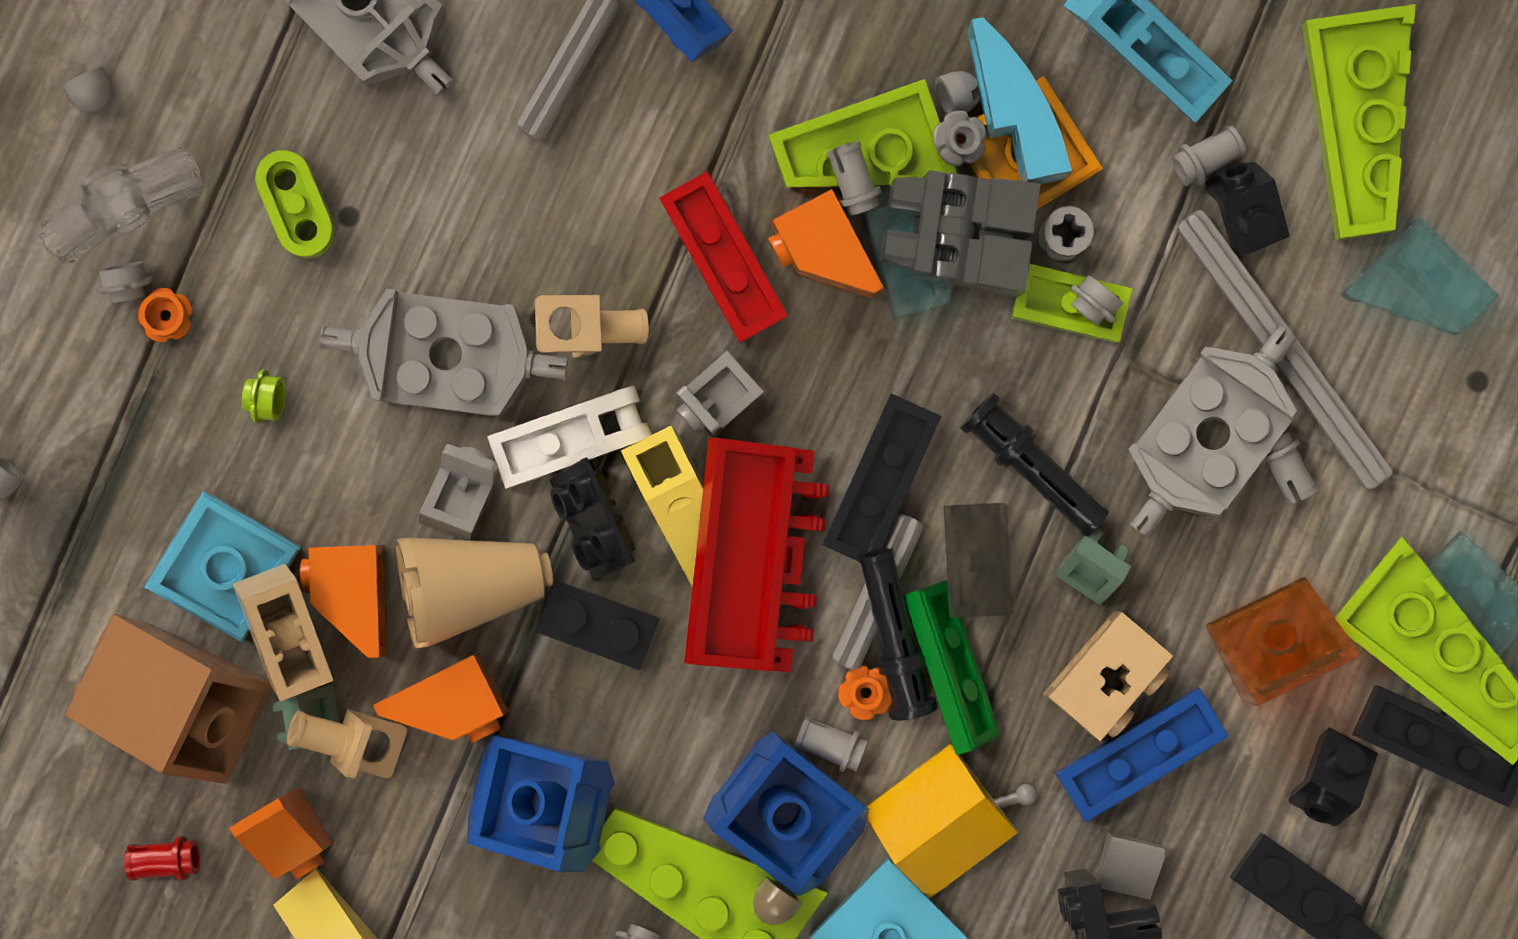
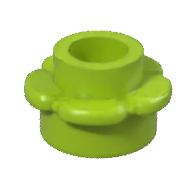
M263 369L258 372L256 379L246 380L242 391V408L244 411L250 412L251 419L255 423H263L265 420L278 421L285 407L286 382L283 377L270 376L269 371Z

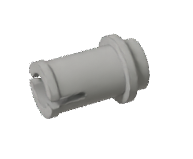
M1228 125L1218 133L1191 147L1187 144L1179 146L1178 154L1171 157V162L1176 175L1185 186L1191 183L1201 185L1205 183V176L1237 159L1246 157L1247 153L1245 144L1238 131L1233 126Z
M860 140L852 142L851 145L847 143L826 152L828 158H830L843 196L839 203L841 207L846 206L849 215L859 214L879 206L880 202L877 195L882 193L880 186L874 187L861 149Z
M1288 430L1284 432L1262 463H1267L1285 498L1286 505L1297 503L1298 497H1300L1301 501L1310 497L1319 490V487L1315 484L1297 449V446L1300 445L1299 439L1291 438Z
M806 716L794 748L840 765L839 771L842 773L845 772L846 768L857 772L868 741L858 737L860 731L854 730L852 735L816 721L810 716Z

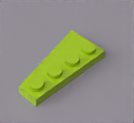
M1416 4L1310 19L1302 24L1336 241L1385 234L1396 230L1402 163L1399 155L1401 133L1405 129L1407 107L1404 106L1406 78L1410 74L1412 51L1409 50Z
M1402 535L1331 623L1505 760L1514 765L1518 760V679Z
M615 807L603 824L599 841L600 851L592 860V862L700 939H796L828 894V890L817 886L800 897L797 896L803 903L789 921L787 920L785 923L778 925L766 924L754 912L753 899L755 892L765 877H769L785 887L783 884L752 861L734 855L730 851L715 845H709L683 835L682 832L619 807Z

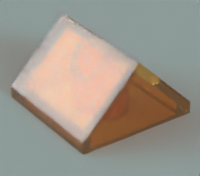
M1305 577L1206 624L1207 631L1241 701L1255 706L1266 703L1359 657L1355 645Z

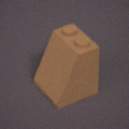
M113 614L107 628L99 638L98 647L83 678L75 687L73 699L65 716L161 774L227 784L272 691V687L268 680L152 624Z

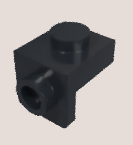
M1256 162L1230 165L1223 169L1219 176L1205 182L1208 194L1218 202L1230 247L1239 258L1290 237L1275 179Z
M1328 727L1319 736L1305 778L1291 791L1289 803L1302 809L1309 818L1317 822L1338 826L1360 808L1378 753Z

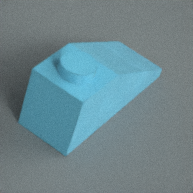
M1067 0L1063 5L1102 43L1195 123L1233 81L1148 0Z

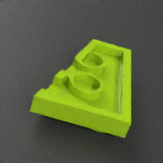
M925 79L767 135L785 187L839 186L830 158H828L826 152L847 143L851 145L852 142L858 140L861 142V149L874 186L891 185L893 179L899 177L923 178L929 170L946 174H957L955 166L943 161L934 147L933 133L935 127L940 124Z

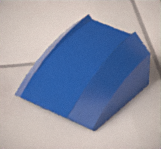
M772 731L754 743L753 748L720 790L712 796L703 819L715 834L800 897L821 885L861 836L865 829L869 808Z
M491 734L482 753L468 815L467 843L557 872H584L600 851L599 841L611 789L615 785L609 762L537 743Z

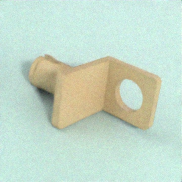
M541 295L535 299L536 345L539 352H572L573 358H583L601 352V343L645 344L647 341L649 323L645 309L600 310L599 295ZM563 307L571 310L572 339H559L550 330V316L557 308Z
M347 709L343 724L297 711L288 729L287 745L332 756L330 763L348 778L355 779L358 771L390 778L394 773L407 734V728L403 724ZM380 730L385 733L389 742L385 755L374 761L363 759L362 757L371 731Z

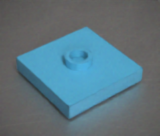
M203 490L145 583V588L243 643L250 630L232 584L286 564L289 568L301 547Z
M889 857L810 934L811 939H967V936L895 866Z

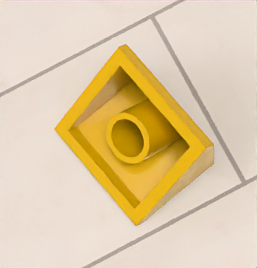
M951 743L867 805L869 808L867 819L893 863L929 899L1018 833L1017 829L959 754H955Z

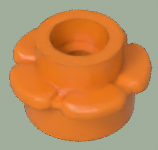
M159 288L152 291L140 304L138 321L145 328V334L150 339L165 343L170 338L178 340L187 334L191 327L189 316H191L193 310L190 301L183 294L176 295L169 288ZM165 310H168L171 314L170 319L167 321L161 318V314Z
M861 665L859 669L849 670L846 673V681L839 686L838 697L841 705L845 708L848 707L852 717L859 720H871L875 714H884L890 708L892 701L886 676L879 674L878 668L871 670L867 666ZM865 687L871 690V696L868 698L861 696V690Z

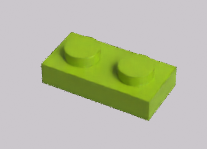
M1029 263L1026 291L1014 299L1010 318L1118 344L1121 340L1133 288L1097 280L1119 298L1123 304L1113 315L1116 318L1115 322L1112 323L1103 319L1096 326L1072 306L1077 295L1071 291V287L1073 285L1079 287L1087 277Z

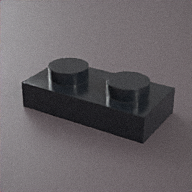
M555 580L536 633L641 670L660 618Z

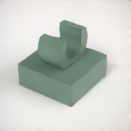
M1095 529L1088 537L1084 536L1064 557L1054 575L1101 605L1123 583L1132 566L1124 562L1128 553L1127 547L1121 545L1112 554L1098 544L1103 531Z
M334 685L317 687L284 701H277L272 705L273 712L283 711L286 731L277 733V740L283 743H287L288 729L297 711L340 723ZM288 745L289 750L300 749V747Z

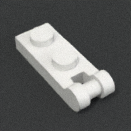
M635 386L617 390L487 436L505 489H510L567 469L585 457L588 460H592L627 448L651 436L652 433L648 422L642 423L636 407L640 399ZM615 411L621 431L606 436L599 416Z

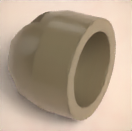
M769 877L764 878L756 890L753 899L755 914L762 922L769 925H778L785 923L787 920L789 921L803 903L796 895Z

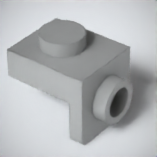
M726 351L690 384L684 385L676 392L684 402L676 410L697 434L707 428L715 437L763 395L764 391L734 357Z
M446 444L441 455L440 469L419 512L418 523L463 540H472L495 488L498 464L490 460L486 454L472 447L458 448Z

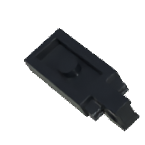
M1261 832L1229 877L1316 939H1383L1358 921L1365 908L1356 903L1353 896Z

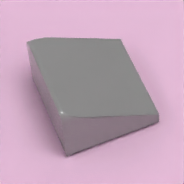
M1107 832L1097 880L1101 883V889L1150 900L1167 849L1161 844Z

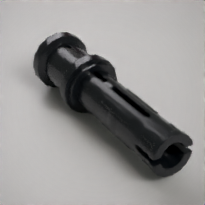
M994 392L990 394L962 423L960 429L965 434L972 432L995 454L994 461L999 466L1003 465L1007 468L1011 465L1047 501L1078 528L1083 536H1088L1103 522L1109 511L1098 504L1091 495L1034 442L1036 435L1033 434L1034 430L1029 425L1021 426L998 404L1000 397ZM987 421H990V422H991L999 431H1001L1006 437H1003V436H1002L991 424H989ZM1022 453H1024L1033 463H1030V462L1022 455ZM1041 472H1044L1075 502L1072 503Z
M880 548L863 553L858 556V561L861 563L871 611L874 616L883 653L879 657L877 667L879 674L886 676L892 706L888 709L890 719L903 721L926 716L938 709V702L936 697L930 696L923 668L926 665L925 656H923L921 648L915 646L894 560L893 548Z

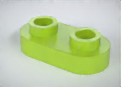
M279 150L268 154L257 167L255 182L281 245L288 252L304 259H312L323 255L332 246L336 230L333 218L312 168L301 156L291 151ZM285 172H293L296 176V183L289 190H281L278 185L280 176ZM307 222H314L317 226L316 236L309 241L301 240L299 236L301 226Z

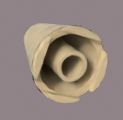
M414 537L396 540L398 544L396 546V558L403 601H406L409 616H413L406 619L415 649L428 648L543 599L544 587L553 585L549 556L547 553L538 554L535 544Z

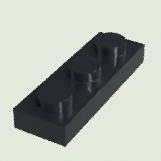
M892 393L890 394L823 541V546L858 561L859 555L883 547L942 416Z
M1374 685L1354 728L1353 736L1494 802L1510 807L1518 789V760L1512 765L1460 723L1388 689Z

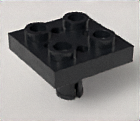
M1086 869L1064 872L1066 887L1057 889L1058 901L1063 922H1068L1070 930H1074L1075 939H1162V929L1157 926L1160 918L1155 904L1144 908L1106 914L1101 883Z

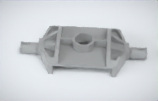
M284 0L366 86L408 72H416L438 97L445 90L435 80L436 77L448 89L454 82V79L450 78L431 58L432 54L430 53L446 12L438 0H371L366 8L357 11L346 8L343 0Z
M386 289L362 328H357L355 331L323 325L320 333L325 337L337 338V340L320 338V349L354 352V355L359 357L371 399L376 401L502 417L514 401L525 380L532 379V375L561 379L562 381H566L567 377L566 370L553 369L551 366L568 368L569 358L541 354L535 355V351L529 350L517 308L509 304L502 306L402 293L393 289ZM451 339L457 341L462 350L461 361L453 369L440 370L432 360L433 348L442 340Z
M1277 325L1275 331L1260 349V352H1255L1253 355L1204 347L1200 353L1201 358L1139 441L1136 444L1133 443L1128 449L1151 489L1148 495L1150 499L1129 524L1132 528L1149 539L1151 533L1165 516L1166 512L1172 513L1174 509L1203 516L1222 517L1298 415L1296 407L1276 374L1278 371L1276 365L1297 340L1292 333L1288 332L1281 343L1277 345L1286 334V329ZM1219 420L1228 426L1230 438L1226 445L1220 449L1210 450L1198 442V431L1205 422ZM1147 519H1149V520L1146 522V524L1143 526V528L1140 530V528H1141L1142 525L1145 523V521H1146Z

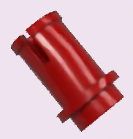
M178 836L174 842L130 844L127 846V851L124 854L125 872L130 881L166 876H176L179 881H185L189 878L190 874H197L200 869L201 858L198 843L195 840L188 841L185 836Z

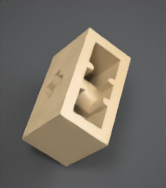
M286 564L232 584L268 681L280 702L334 681L297 579Z
M1114 610L1046 689L1043 695L1093 738L1101 741L1106 734L1114 738L1132 719L1134 712L1129 707L1140 694L1145 692L1150 696L1166 680L1170 670L1165 665L1173 655L1123 612ZM1105 667L1112 670L1122 667L1117 676L1123 683L1120 689L1115 690L1108 687L1104 691L1100 690L1105 684V679L1100 675Z

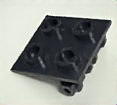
M585 457L550 479L553 487L550 495L554 509L563 520L567 519L575 538L572 543L575 557L584 570H589L593 580L635 562L632 551L636 550L628 530L625 524L617 527L616 522L623 518L621 514L613 517L609 508L616 505L615 499L609 501L605 499V497L611 495V491L601 468L595 470L592 461Z

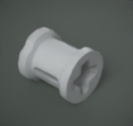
M1073 206L1060 207L1053 211L1040 226L1037 236L1039 247L1051 260L1058 262L1071 261L1076 255L1085 251L1092 242L1094 234L1093 223L1088 214L1080 208ZM1063 222L1068 223L1070 232L1078 233V238H1075L1068 247L1062 246V238L1052 233Z

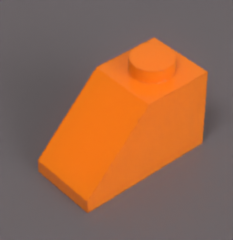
M832 189L772 220V228L776 234L769 237L768 241L783 268L792 264L798 276L871 299L882 293L884 287Z
M384 545L308 548L309 559L301 560L300 582L302 591L310 592V604L367 658L387 656Z
M480 653L474 654L373 705L379 716L450 740H455L467 734L471 743L501 729L497 718L509 712Z
M300 787L279 797L229 827L234 838L275 880L289 871L297 880L325 863L320 852L333 844Z

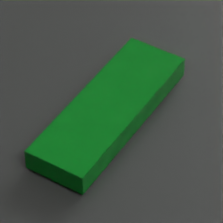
M949 579L903 595L923 656H925L926 666L955 754L973 751L999 738L1000 731Z

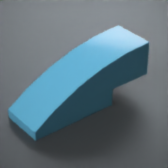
M983 17L972 19L967 33L989 139L1011 135L1020 181L1039 183L1041 185L1065 180L1072 172L1062 133L1042 90L1028 67L1010 44Z

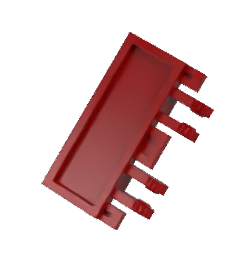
M723 438L708 439L684 663L737 669L791 672L793 649L775 647L776 639L813 642L814 629L797 624L781 626L778 625L780 604L791 605L792 608L800 609L817 607L818 595L782 591V583L800 585L805 538L787 536L788 528L825 532L826 519H821L817 515H790L792 494H799L804 498L822 499L829 495L830 485L793 480L794 472L812 474L814 450Z

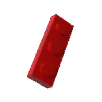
M708 171L659 197L662 206L739 344L788 318L784 307Z

